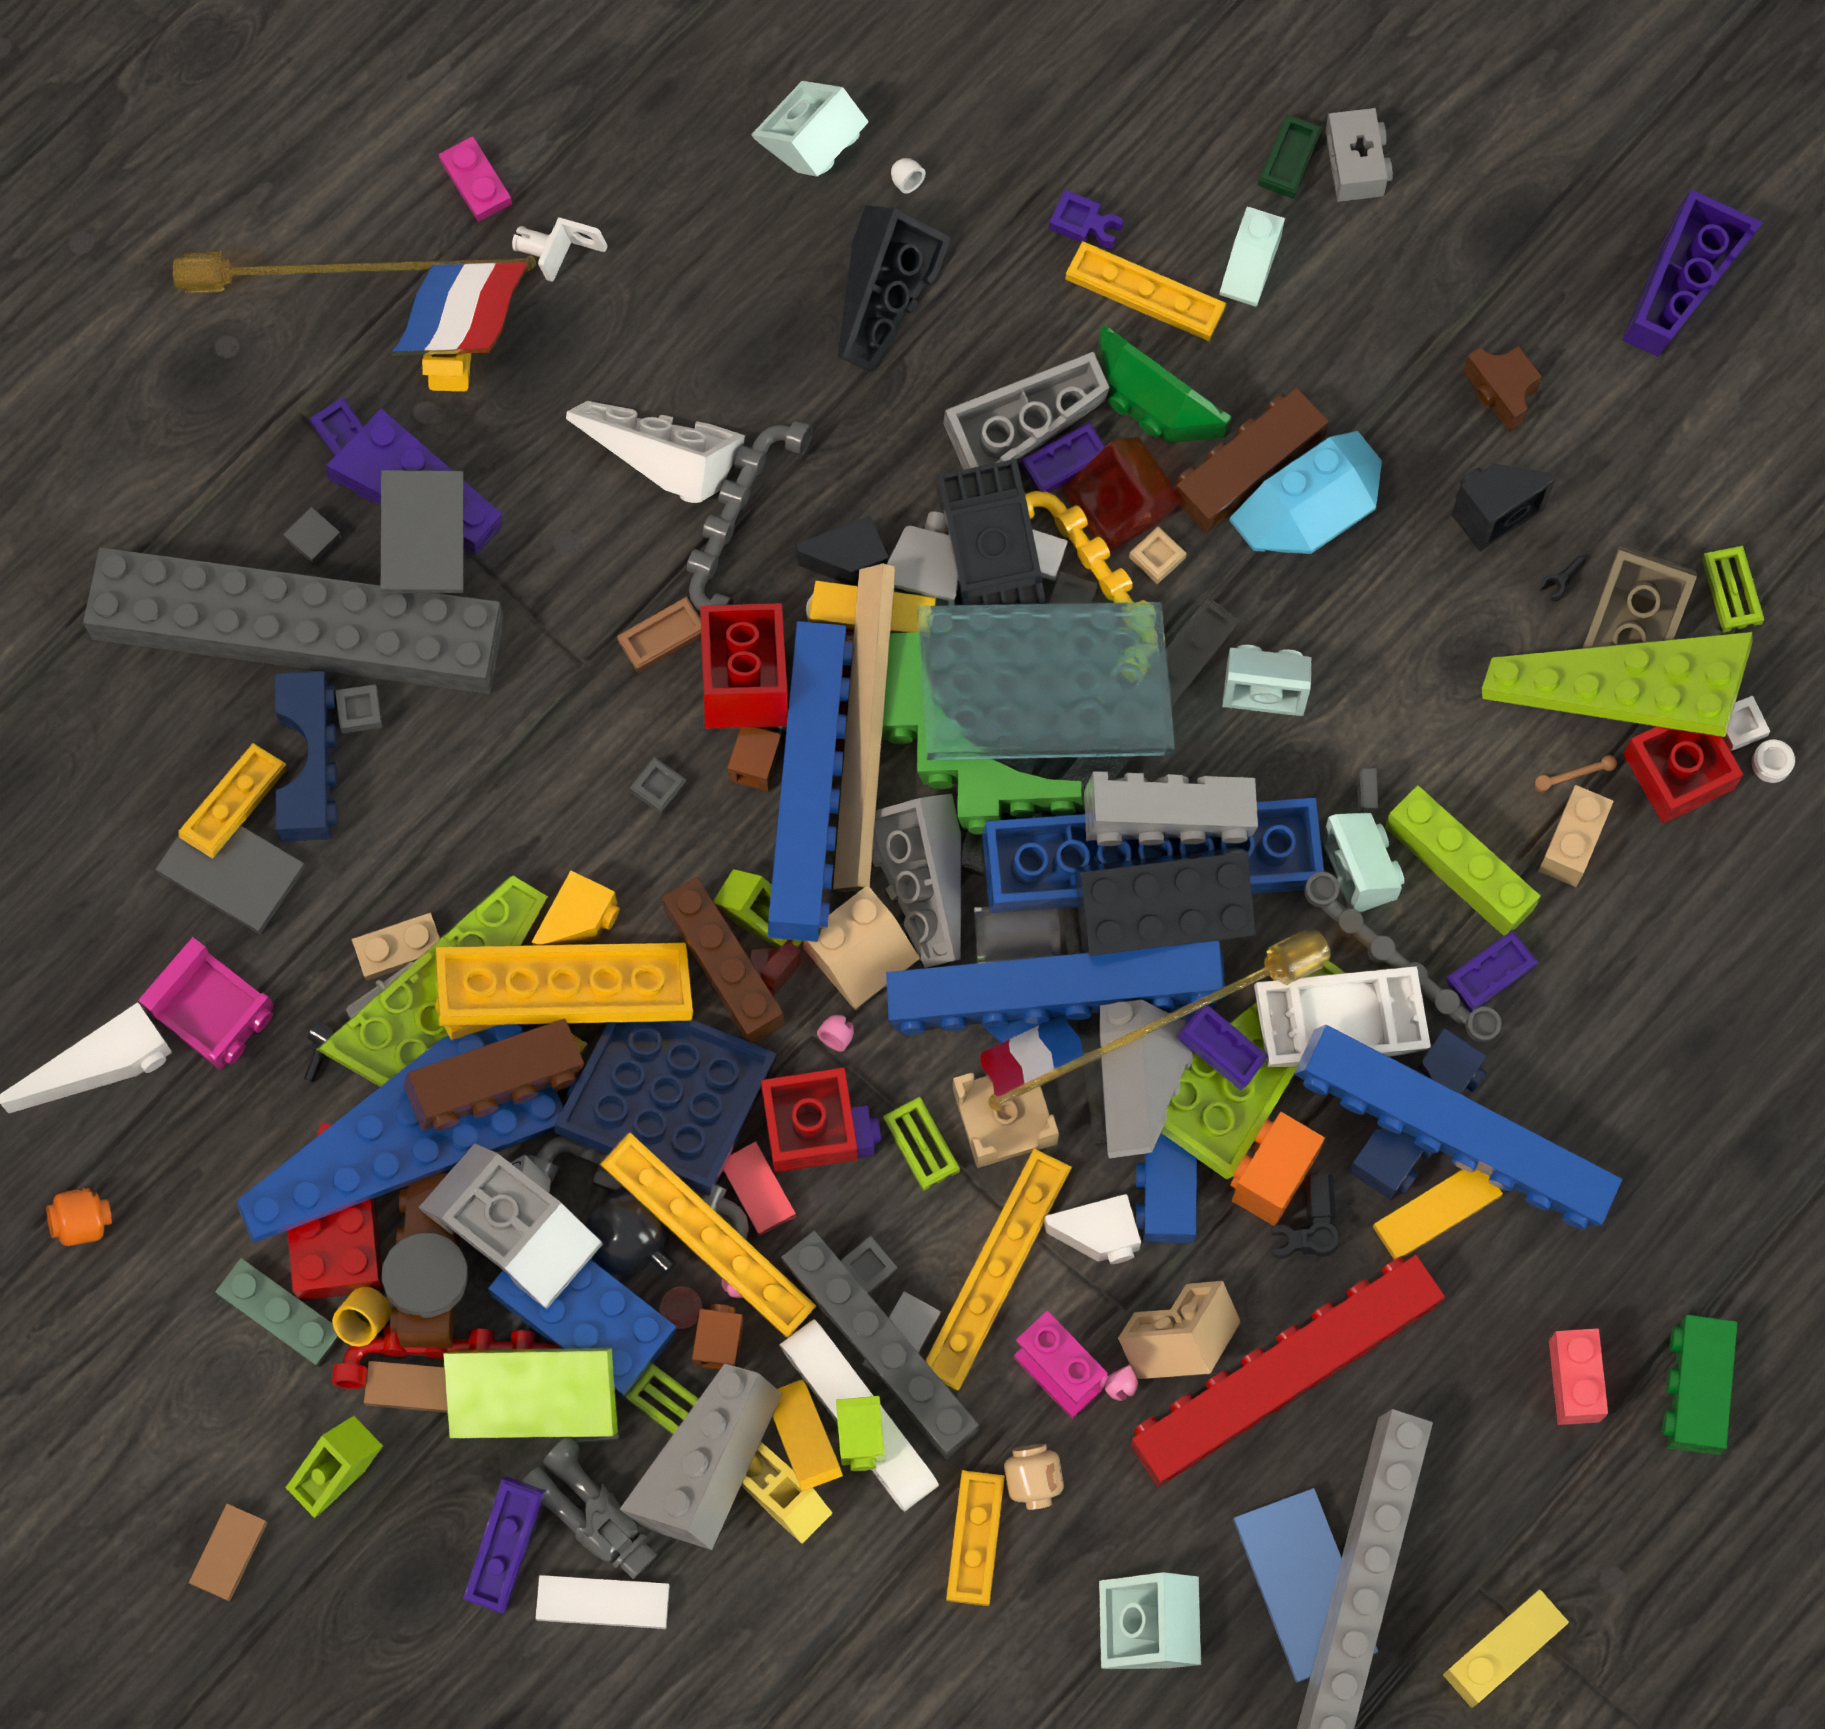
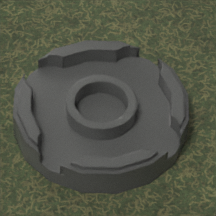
M417 1233L402 1239L389 1251L382 1267V1283L389 1301L400 1312L408 1315H420L421 1318H432L448 1312L461 1300L468 1280V1267L462 1250L451 1239L436 1233Z

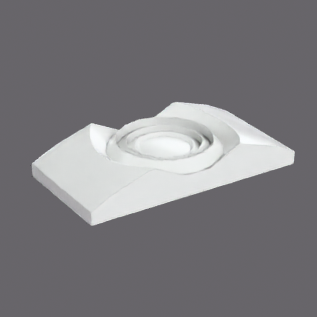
M1417 966L1257 982L1254 984L1264 1049L1268 1055L1266 1059L1267 1067L1298 1066L1314 1029L1326 1024L1388 1057L1425 1051L1431 1048Z

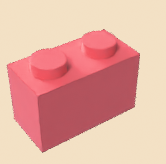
M1599 1329L1556 1331L1549 1340L1557 1423L1558 1425L1601 1422L1607 1416L1608 1408Z

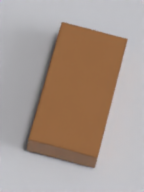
M685 597L617 636V640L636 671L640 673L700 639L701 622L691 602Z
M369 1361L364 1404L365 1406L448 1413L445 1367Z
M226 1504L189 1584L230 1602L268 1522Z

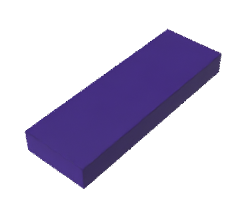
M508 1476L501 1480L465 1590L464 1600L502 1614L507 1610L546 1490Z

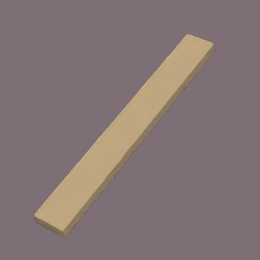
M887 564L859 569L833 890L842 892L862 890L867 885L870 887L895 566Z

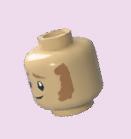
M1032 1444L1013 1449V1456L1009 1457L1004 1464L1010 1498L1017 1502H1026L1028 1510L1051 1506V1498L1059 1495L1064 1489L1059 1455L1054 1451L1047 1450L1046 1444Z

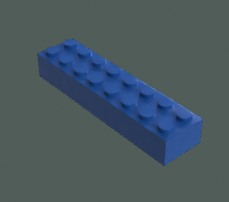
M1316 798L1257 802L1258 828L1252 837H1247V841L1241 843L1222 842V837L1206 838L1205 842L1199 844H1183L1180 838L1164 839V843L1158 845L1139 844V839L1122 840L1123 843L1120 845L1100 846L1097 844V840L1086 841L1085 814L986 821L982 831L989 912L1002 913L1078 907L1074 867L1240 847L1248 853L1252 894L1304 890L1308 879L1313 874L1324 872Z

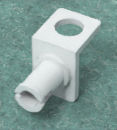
M559 217L550 235L520 226L516 232L521 234L522 237L514 234L512 241L514 251L540 257L538 265L546 280L552 282L571 243L605 252L608 247L599 229ZM577 232L586 234V235H588L589 237H591L592 239L585 238V237L581 236V235H580L579 233H577Z

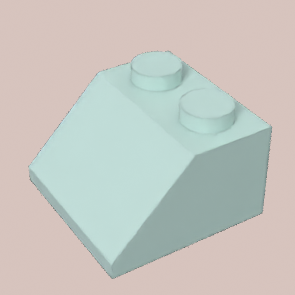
M801 81L751 135L758 143L797 173L818 177L833 166L834 159L845 147L852 145L859 138V132L865 127L868 120L843 87Z
M1241 645L1238 648H1230L1222 707L1303 716L1311 687V657L1302 656V653L1295 650H1280L1278 653L1264 652L1261 648L1254 645Z
M1371 813L1335 814L1330 816L1321 842L1348 908L1363 912L1397 900L1402 889L1401 885L1404 884V876L1399 863L1396 860L1391 862L1386 850V847H1389V841L1381 823L1376 825Z
M1162 1572L1099 1581L1101 1668L1149 1669L1201 1665L1199 1577Z

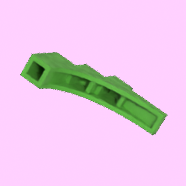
M920 633L890 634L882 738L894 744H908L913 739H918L917 772L923 785H928L934 789L951 788L953 784L958 783V819L963 830L982 835L986 821L1004 820V813H1010L1014 817H1030L1034 815V812L1051 811L1053 815L1069 816L1075 814L1076 810H1085V790L1082 781L1053 780L1018 772L989 758L965 740L945 717L933 695L927 673L925 645Z

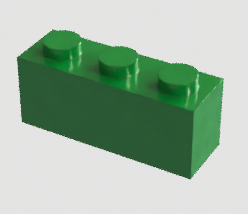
M1686 1315L1679 1322V1326H1673L1670 1337V1351L1676 1352L1675 1368H1669L1666 1380V1393L1672 1394L1671 1410H1665L1662 1423V1435L1669 1436L1668 1448L1712 1455H1720L1727 1449L1738 1322Z

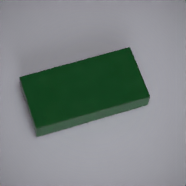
M1286 114L1260 174L1257 186L1294 199L1321 137L1323 127Z

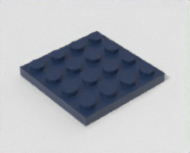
M695 1020L608 1022L555 1124L554 1133L605 1154H609L627 1133H631L688 1187L711 1195L762 1091L761 1080L768 1079L776 1062L777 1053Z

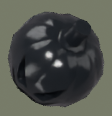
M623 1186L611 1193L597 1207L585 1225L603 1244L591 1259L610 1274L627 1276L643 1270L651 1262L662 1273L667 1275L677 1263L663 1250L670 1239L671 1230Z

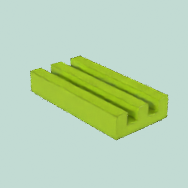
M1743 546L1704 553L1702 562L1722 632L1731 631L1735 627H1738V629L1746 628L1750 624L1754 626L1762 625L1764 616ZM1734 557L1750 611L1748 615L1744 614L1728 558ZM1719 560V564L1721 567V571L1723 574V578L1725 581V585L1735 616L1733 618H1731L1729 612V608L1727 605V601L1725 598V594L1715 561Z
M920 1097L883 1116L886 1126L923 1191L929 1189L935 1183L944 1181L946 1177L960 1172L956 1160ZM917 1111L944 1159L946 1167L940 1169L909 1114L910 1112ZM902 1118L932 1172L929 1176L926 1177L895 1120Z
M652 1363L628 1393L626 1399L671 1434H674L679 1426L639 1396L640 1393L645 1391L683 1421L689 1413L649 1383L653 1377L693 1407L699 1398Z

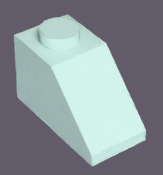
M1247 206L1233 245L1219 295L1257 307L1281 240L1285 218Z

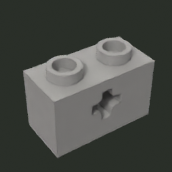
M1376 109L1329 113L1325 134L1337 202L1384 196L1387 181H1392L1393 171L1390 157L1384 158L1382 146L1386 145V129L1384 122L1377 121Z

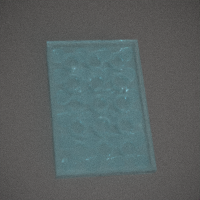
M1162 602L918 606L917 620L927 760L1164 756L1174 754L1175 741Z

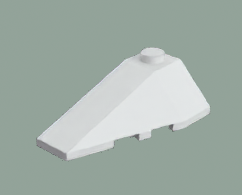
M586 401L567 411L566 415L568 421L661 488L678 494L682 500L691 503L702 502L720 491L745 438V435L702 422H696L695 429L672 425L673 417L660 415L659 418L647 417L641 419L637 418V412L633 409Z

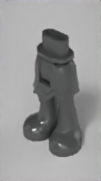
M565 1437L545 1457L543 1465L586 1503V1514L556 1486L540 1466L533 1469L521 1482L546 1490L541 1504L551 1510L576 1535V1540L582 1543L584 1548L600 1560L609 1563L613 1562L612 1567L615 1570L621 1567L634 1580L658 1554L644 1542L647 1539L646 1535L641 1534L638 1536L640 1531L637 1524L620 1510L621 1505L616 1500L613 1492L610 1493L604 1483H602L600 1489L584 1472L578 1463L579 1446L572 1437Z

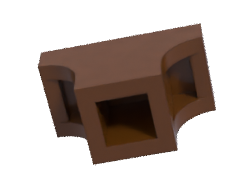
M1519 346L1503 355L1489 354L1481 347L1469 354L1463 372L1475 386V392L1481 404L1486 408L1491 407L1509 432L1521 426L1528 410L1525 400L1537 392L1542 378L1540 373Z

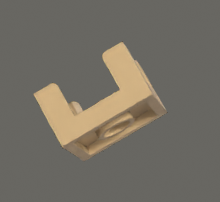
M969 1073L953 1078V1093L977 1168L1030 1153L1034 1148L1041 1150L1057 1145L1059 1132L1053 1114L1049 1115L1040 1083L997 1104L993 1084L987 1076L974 1080V1074Z

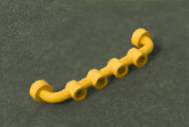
M1033 491L1025 494L1030 519L1035 515L1033 509L1035 507L1046 508L1052 514L1059 532L1064 537L1069 538L1077 550L1081 563L1085 568L1091 569L1098 579L1105 597L1110 601L1113 600L1120 610L1127 628L1139 637L1142 643L1140 651L1137 653L1133 648H1128L1115 656V662L1121 675L1128 683L1133 684L1147 675L1146 666L1154 659L1157 652V637L1149 625L1155 621V615L1151 606L1145 600H1141L1136 604L1127 594L1133 588L1130 577L1122 568L1114 572L1110 570L1104 561L1110 557V551L1101 537L1098 536L1090 541L1082 529L1088 525V521L1079 506L1074 505L1067 509L1056 495L1046 491Z

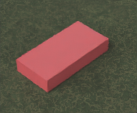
M756 1142L729 1156L723 1172L758 1236L796 1217V1213Z

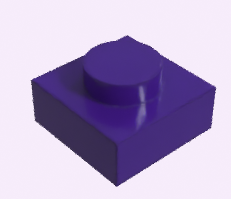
M868 1106L851 1108L858 1158L874 1156V1143L881 1142L878 1117H869Z

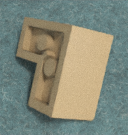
M1223 1281L1191 1283L1185 1285L1170 1310L1133 1313L1118 1339L1138 1379L1210 1374L1238 1328L1240 1319Z

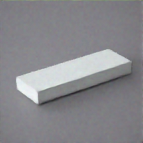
M539 1575L536 1620L666 1629L670 1585L666 1583Z

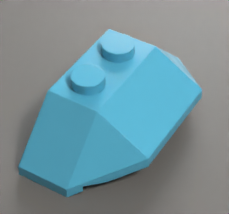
M1358 431L1329 437L1264 481L1230 517L1229 521L1253 551L1265 552V550L1284 553L1312 554L1375 511L1382 460Z

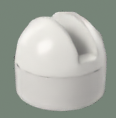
M902 158L896 161L891 169L892 181L905 194L917 189L923 182L926 174L925 170L910 158Z

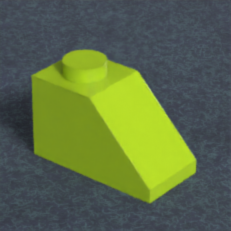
M733 869L713 900L715 906L739 927L784 953L793 956L801 943L800 940L768 938L772 884L762 876Z
M880 1396L836 1399L841 1464L850 1465L852 1471H866L877 1468L876 1462H885Z
M352 1416L321 1436L286 1486V1489L315 1518L366 1471L383 1445L355 1416Z

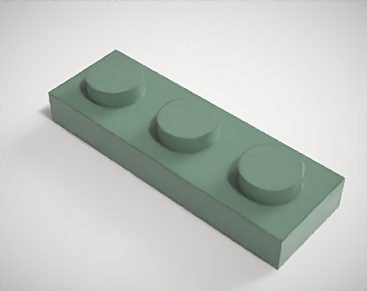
M242 1258L215 1291L223 1300L318 1368L340 1340L330 1321Z

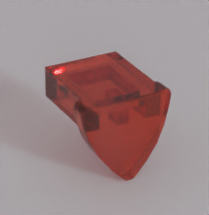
M789 940L780 949L762 948L751 951V963L773 997L801 965V950Z

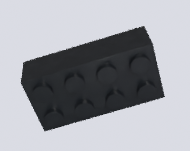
M1240 847L1074 867L1082 948L1089 956L1256 935L1248 853Z

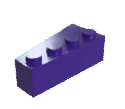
M1691 189L1674 214L1622 341L1658 357L1763 222Z
M382 408L326 465L328 480L339 486L342 484L357 492L358 496L380 505L381 470L452 471ZM463 480V550L475 556L501 528L502 514Z

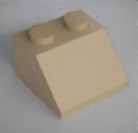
M868 885L829 915L828 928L819 927L818 942L803 941L804 950L855 1011L887 987L886 972L909 970L920 961V957L893 914Z

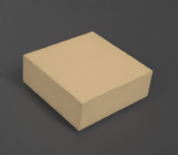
M1157 527L1130 552L1129 558L1156 584H1159L1186 559L1187 553L1160 527Z

